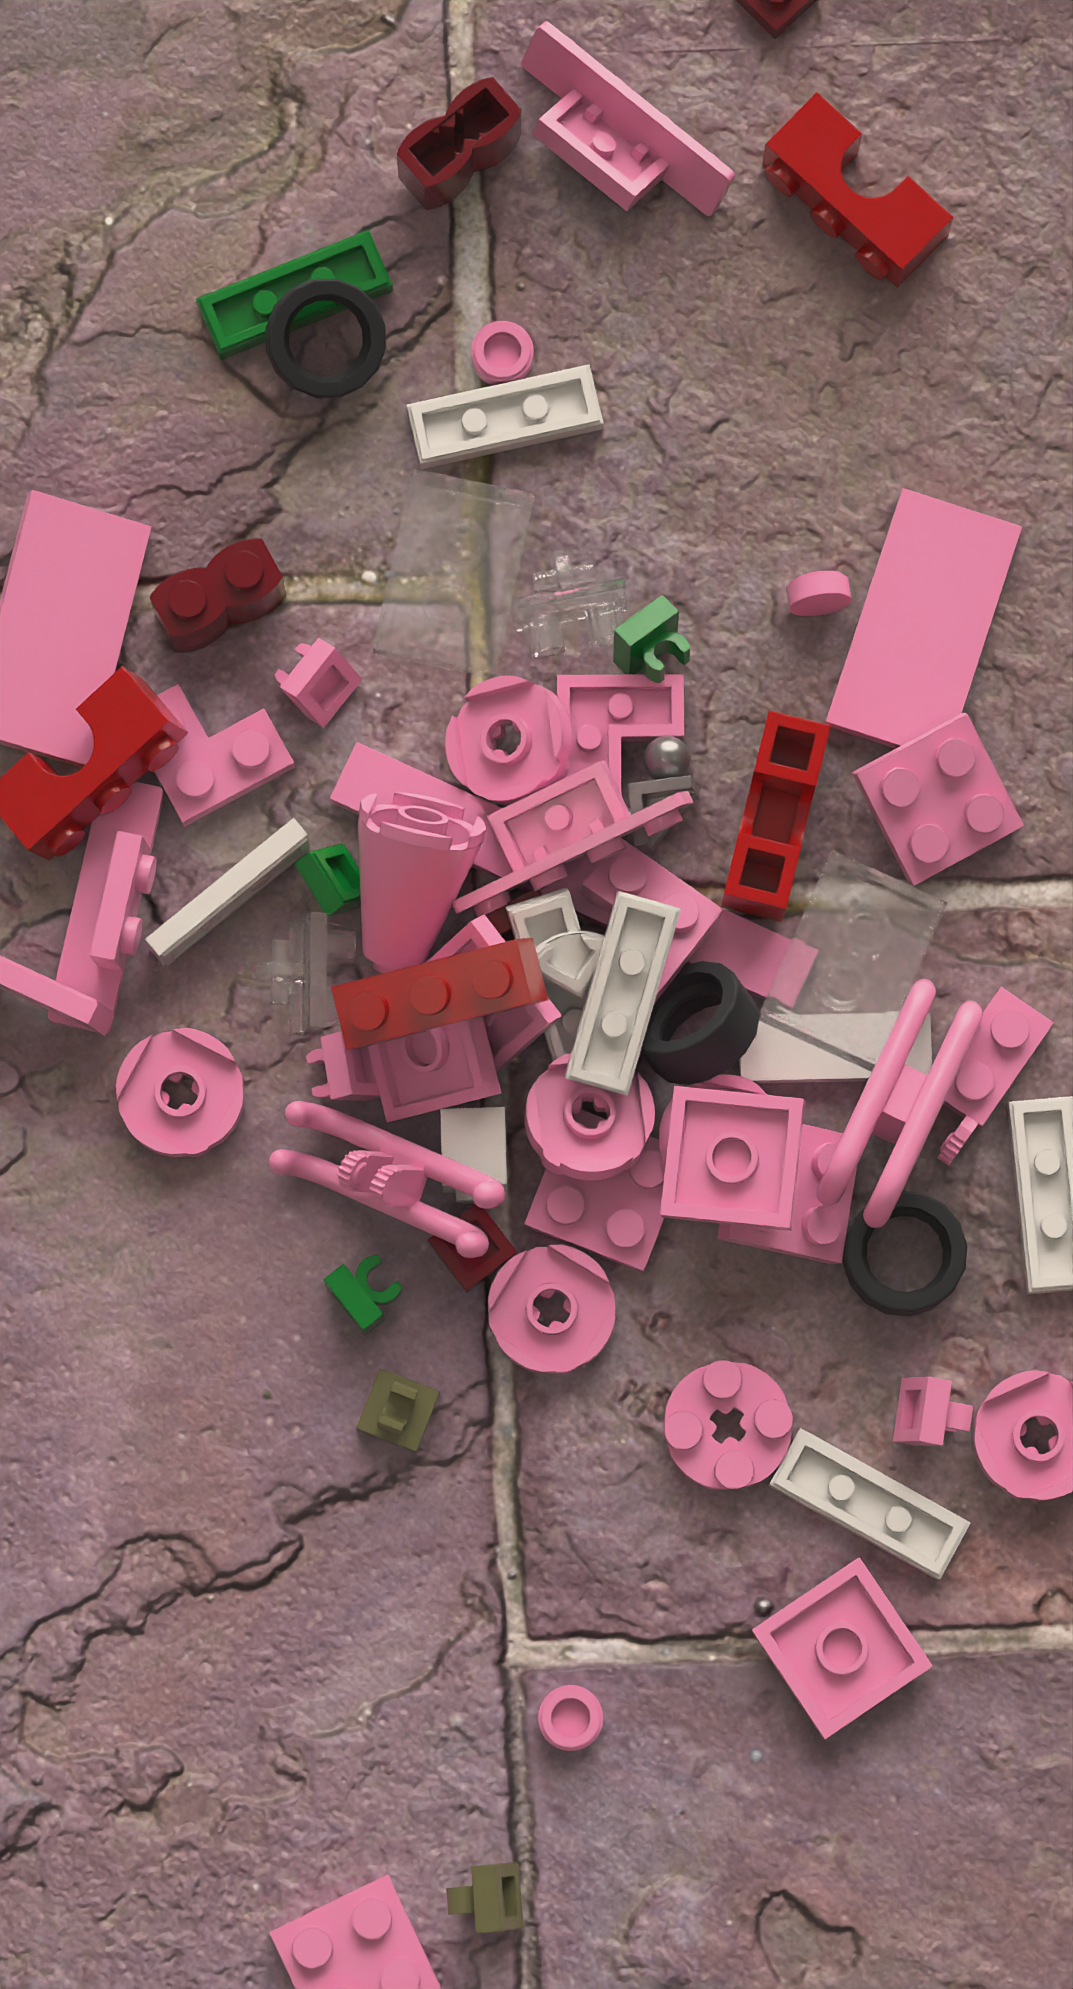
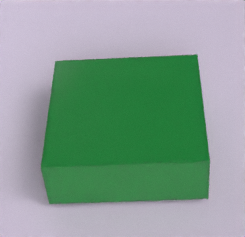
M342 843L310 851L294 863L327 917L361 907L360 869Z

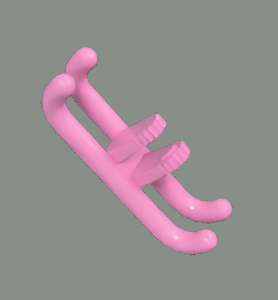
M920 979L912 985L816 1191L820 1203L826 1206L835 1205L841 1199L871 1134L873 1133L875 1137H879L888 1143H894L895 1147L864 1209V1221L872 1228H880L889 1220L983 1016L982 1008L978 1003L974 1001L962 1003L956 1011L953 1022L928 1075L904 1065L936 996V987L927 979Z
M295 1101L288 1104L285 1109V1118L291 1125L330 1134L367 1151H350L348 1155H345L344 1160H341V1165L338 1166L310 1154L279 1149L269 1157L268 1164L274 1173L314 1182L455 1244L457 1252L463 1257L475 1258L486 1253L489 1242L484 1231L464 1220L420 1202L429 1177L472 1196L474 1203L480 1208H496L503 1204L506 1195L504 1187L499 1181L338 1110L303 1101Z

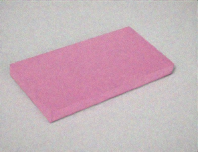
M902 488L825 724L831 725L833 729L896 749L962 713L1022 526Z
M35 490L27 493L0 598V744L80 768L87 764L93 752L94 738L89 725L76 711V708L115 673L152 526Z

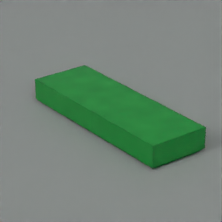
M369 229L196 298L197 306L220 360L265 343V328L273 306L289 289L306 281L314 279H339L359 287L371 299L392 292L393 284ZM317 301L304 307L294 317L289 333L345 311L348 308L333 301Z

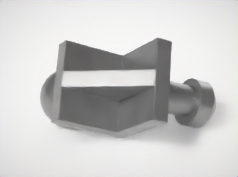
M661 736L654 739L647 746L643 757L644 767L649 776L654 780L628 783L630 801L628 811L630 815L678 792L688 791L692 800L700 799L699 786L691 775L685 776L691 764V755L686 744L673 736ZM687 806L679 809L680 814L684 812ZM642 827L632 832L634 846L647 856L656 855L655 847L670 828L648 837L645 828Z

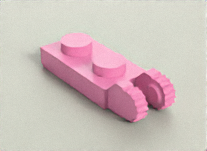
M1000 987L984 1010L979 1027L943 1105L964 1118L957 1130L951 1132L940 1147V1154L937 1158L948 1166L976 1127L981 1129L1054 1023L1003 987Z

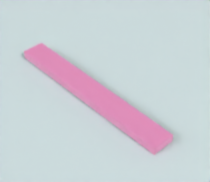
M356 742L330 796V803L357 815L360 801L369 794L378 793L376 804H392L394 792L430 796L454 803L465 808L464 821L474 826L478 816L485 823L484 841L471 867L497 879L513 872L487 817L502 809L501 807ZM586 854L565 865L569 873L568 877L540 890L543 895L566 887L570 892L576 915L607 928L611 914L581 894L583 883L601 861L591 864ZM530 882L518 887L525 892L534 890ZM724 909L720 921L685 965L699 961L721 963L735 973L749 994L791 1012L818 952Z

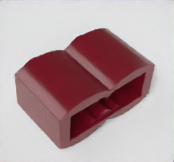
M494 77L485 78L469 85L454 98L445 116L435 117L423 122L403 140L397 152L399 180L425 210L435 209L451 202L466 188L474 172L495 166L512 152L521 136L522 109Z
M252 538L227 546L211 559L206 568H190L171 575L154 589L150 595V601L154 614L175 653H186L210 645L224 634L230 624L252 622L269 614L283 601L286 591L283 576L263 539Z

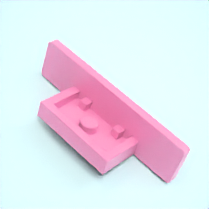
M544 22L540 25L533 35L521 64L525 70L553 91L561 100L538 120L532 135L625 211L630 210L663 180L703 214L711 216L719 208L735 178V173L552 24Z
M605 760L599 761L488 815L489 822L513 872L452 901V906L456 914L474 909L477 918L482 914L486 915L507 905V902L511 901L508 892L528 882L531 883L534 891H537L568 877L569 873L565 865L586 854L591 864H594L626 849L621 837L642 827L645 828L648 837L682 822L683 818L679 809L692 804L693 800L688 791L678 792L630 815Z
M135 782L130 786L132 789L131 795L119 808L108 814L101 813L92 821L55 980L98 1000L112 1010L113 1015H115L128 955H136L141 939L143 921L142 918L137 917L142 893H150L157 859L155 856H151L164 800V792L159 786ZM48 1011V1019L54 1024L93 1031ZM112 1021V1023H111V1025H110L109 1030H108L107 1033H109V1032L111 1031L113 1021Z

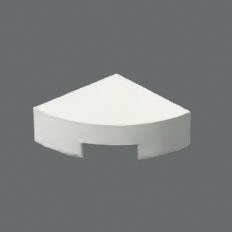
M569 931L546 939L536 947L542 976L581 998L593 978L604 936L589 931Z

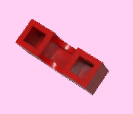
M816 92L765 144L762 162L766 167L764 173L771 184L782 194L791 197L795 193L812 209L809 212L812 220L825 234L834 239L840 235L857 250L855 257L867 273L877 280H882L886 277L898 288L948 237L954 217L909 176L893 191L881 197H864L851 190L843 179L842 170L858 154L862 133Z
M123 666L76 708V711L89 725L94 738L92 755L82 769L71 775L60 776L50 763L28 752L0 778L1 819L28 851L49 861L54 856L60 857L72 851L83 840L85 836L84 829L101 813L108 814L119 808L131 795L132 789L130 786L148 770L155 771L166 765L179 749L177 743L188 734V731L143 678Z
M768 711L722 898V908L779 922L783 921L831 725Z
M533 937L514 939L331 987L346 1050L368 1047L423 1033L430 1029L548 1001Z

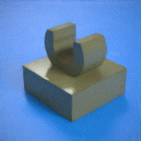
M379 1368L356 1429L417 1453L440 1391Z
M518 1862L471 1866L472 1885L446 1888L448 1915L475 1913L476 1933L502 1932L524 1928Z

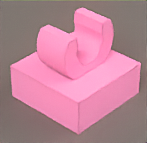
M318 638L312 647L308 644H298L295 651L302 659L289 675L280 669L274 675L281 684L280 688L308 719L324 728L363 679L335 647Z
M342 1031L321 1036L322 1049L312 1050L307 1054L306 1059L307 1063L325 1064L328 1082L322 1086L311 1088L313 1096L347 1101H369L380 1098L368 1047L346 1050Z
M933 1377L902 1378L892 1442L913 1446L943 1445L945 1431L956 1432L958 1430L970 1432L973 1406L949 1402L952 1381Z

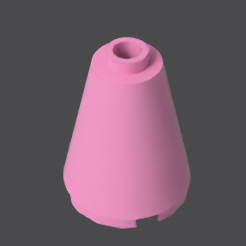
M394 792L392 804H376L378 793L369 794L360 801L358 840L362 953L373 962V968L380 973L402 969L427 961L450 913L452 901L456 900L480 850L486 832L485 823L478 816L474 826L464 821L465 808L430 796Z

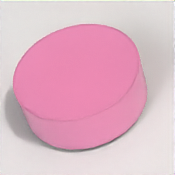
M492 322L479 330L474 337L471 347L472 365L476 374L489 385L493 386L524 379L529 374L533 365L534 349L532 340L521 326L513 322Z
M836 571L807 573L793 579L786 587L789 610L792 614L798 616L831 614L846 608L852 602L848 577Z
M566 1685L556 1688L544 1698L538 1712V1724L543 1737L552 1746L564 1751H577L589 1746L598 1737L603 1725V1711L598 1699L589 1690L580 1686Z

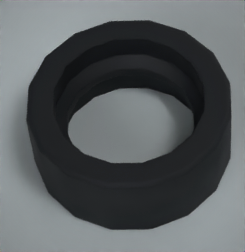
M314 279L289 289L273 306L265 328L266 353L276 374L292 389L316 398L342 397L362 388L378 371L386 350L385 323L376 303L359 287L339 279ZM317 301H333L345 306L356 316L362 329V347L358 358L347 370L336 375L319 376L306 371L295 361L289 348V330L294 317L304 307Z
M699 961L684 965L653 1005L640 1052L655 1073L669 1083L690 1085L710 1080L734 1065L747 1052L756 1037L760 1016L755 1002L735 973L723 964ZM720 1005L714 1016L701 1029L685 1038L670 1041L676 1029L691 1015L704 1008Z
M902 1191L889 1218L892 1219L898 1216L915 1217L927 1223L938 1235L943 1249L942 1265L936 1277L925 1287L910 1292L895 1291L881 1284L873 1275L867 1260V1246L876 1228H872L865 1223L863 1217L864 1209L857 1214L846 1235L843 1266L850 1286L865 1304L887 1315L910 1317L933 1310L952 1294L966 1269L967 1242L960 1222L945 1204L924 1193Z

